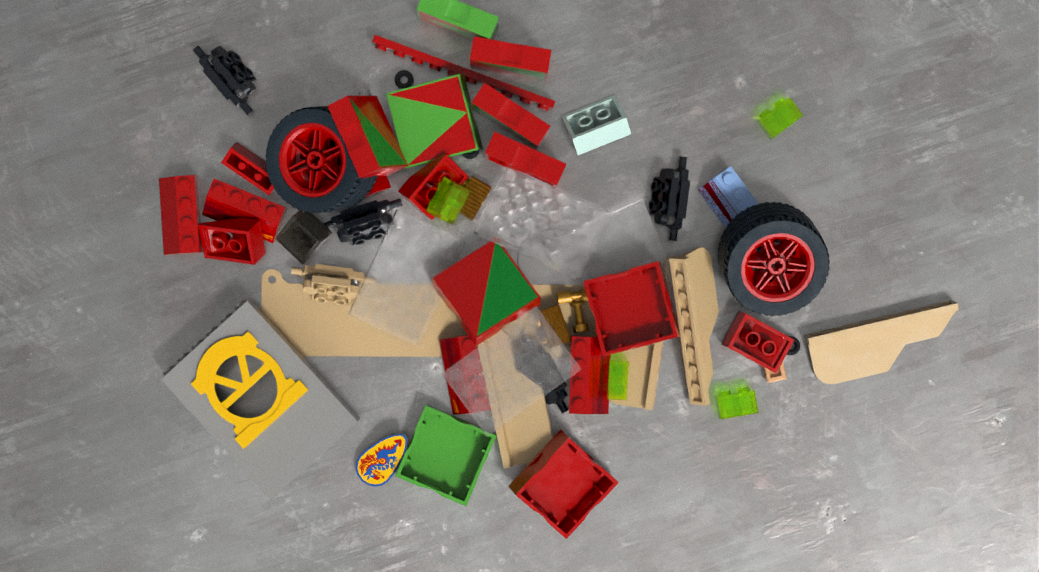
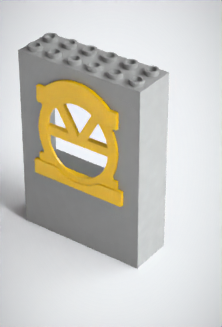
M242 300L235 307L236 311L233 314L228 313L220 320L222 324L219 327H213L206 333L208 337L205 340H198L191 347L193 351L184 353L177 360L179 363L176 366L173 365L166 369L161 380L272 500L356 424L360 418L252 300ZM235 355L238 357L243 383L216 374L218 368L226 359ZM246 355L254 356L264 362V365L251 377L249 375ZM271 369L277 382V396L273 406L265 414L254 418H244L234 415L227 410L228 407ZM215 383L237 390L221 403L215 392Z

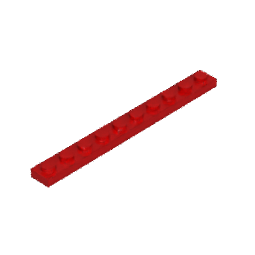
M374 35L372 43L380 51L386 52L388 49L393 51V55L404 59V56L412 58L411 62L419 65H422V63L429 64V68L438 72L441 69L448 71L447 75L449 76L464 74L466 82L470 84H484L485 82L492 88L502 91L501 94L508 98L516 96L520 98L519 101L528 105L531 102L538 105L537 108L547 112L548 109L553 110L554 100Z

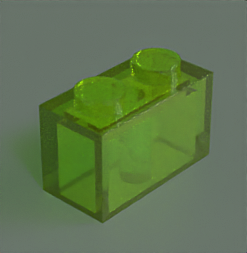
M784 97L774 104L776 107L773 110L769 111V109H766L759 115L761 119L757 123L770 140L804 116L790 97L786 100Z
M444 177L438 185V189L433 199L429 202L426 211L453 225L471 190Z
M610 360L607 399L627 400L630 362Z
M749 387L738 388V392L731 393L730 390L720 391L719 395L715 396L718 417L721 420L759 413L755 390H750Z

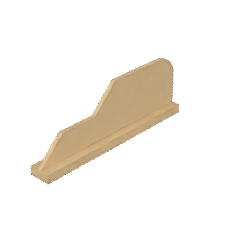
M697 247L682 256L669 258L689 401L693 405L707 406L710 404L708 388L714 373L709 340L719 308L711 255L706 248Z
M667 257L661 261L670 296L672 276L669 258L671 257ZM664 341L611 355L609 401L618 405L654 410Z
M950 300L806 334L805 339L808 344L814 374L820 381L826 384H837L888 372L906 344L939 337L955 311H959L958 303Z
M501 329L498 333L479 344L478 349L503 467L511 468L515 465L530 463L553 438L543 387L516 368L510 336Z

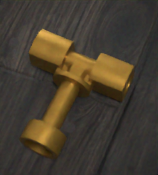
M585 289L571 293L570 291L556 293L557 304L569 303L570 306H574L576 325H573L574 333L589 331L588 323L583 321L581 307L582 304H585V300H588Z

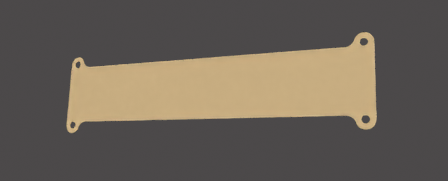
M269 269L262 275L261 311L303 356L442 357L439 339L467 335L455 313L447 307L432 284H364L361 288L359 299L351 300L350 305H337L331 302L319 303L312 300V295L303 292V284L287 283L282 278L281 273L275 269ZM270 276H274L276 278V281L274 283H270L268 281V278ZM532 285L541 297L540 305L502 328L510 336L514 357H523L522 354L527 348L522 339L527 336L530 337L534 346L541 345L544 352H550L552 357H571L572 341L553 348H549V345H544L541 337L544 331L542 327L538 328L535 317L538 316V311L558 305L557 292L581 291L580 289H585V286ZM585 300V304H582L581 307L583 321L588 323L589 331L577 333L573 332V325H576L574 306H570L569 303L559 304L571 340L572 336L598 337L595 317L590 309L588 300Z

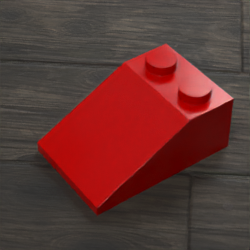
M443 153L410 176L398 192L420 213L433 220L469 176L447 154Z
M238 218L198 224L205 258L255 265L266 254L260 220Z
M739 311L722 345L777 373L794 339Z

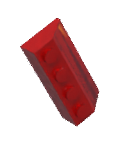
M213 178L206 196L202 215L216 221L238 218L260 220L263 240L274 243L288 208Z
M468 334L439 339L453 415L491 410L478 346L473 343Z
M572 336L569 414H609L611 355L602 356L598 337Z

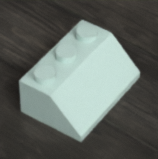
M615 95L562 116L577 155L631 134L627 118Z

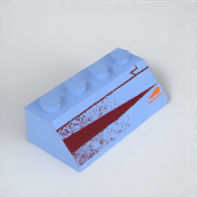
M731 166L698 189L725 228L741 211L746 210V208L752 205H758L755 198Z

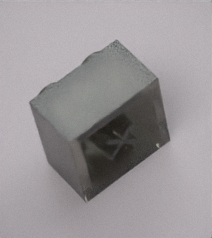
M299 210L290 218L275 239L303 265L317 253L333 232L313 213Z

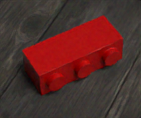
M236 142L229 149L221 163L267 195H270L274 188L268 177L266 161Z

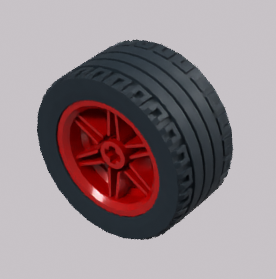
M328 106L307 107L291 112L290 115H286L284 119H281L269 137L266 148L268 177L277 194L287 204L297 208V210L309 213H322L349 208L364 199L377 181L378 176L376 175L368 178H359ZM331 140L335 142V147L330 144Z
M781 202L759 203L741 211L727 224V228L723 231V235L720 238L721 241L718 244V262L730 292L746 309H751L754 313L757 312L766 316L787 315L810 304L821 292L820 290L826 283L830 269L828 249L814 223L800 209H796L794 206H789L786 203L782 204ZM775 239H780L779 243L773 241ZM761 246L758 252H756L755 249Z

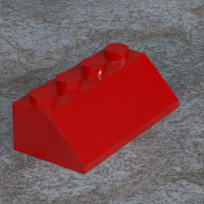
M185 175L159 178L164 255L203 253L198 224L201 223L198 176Z

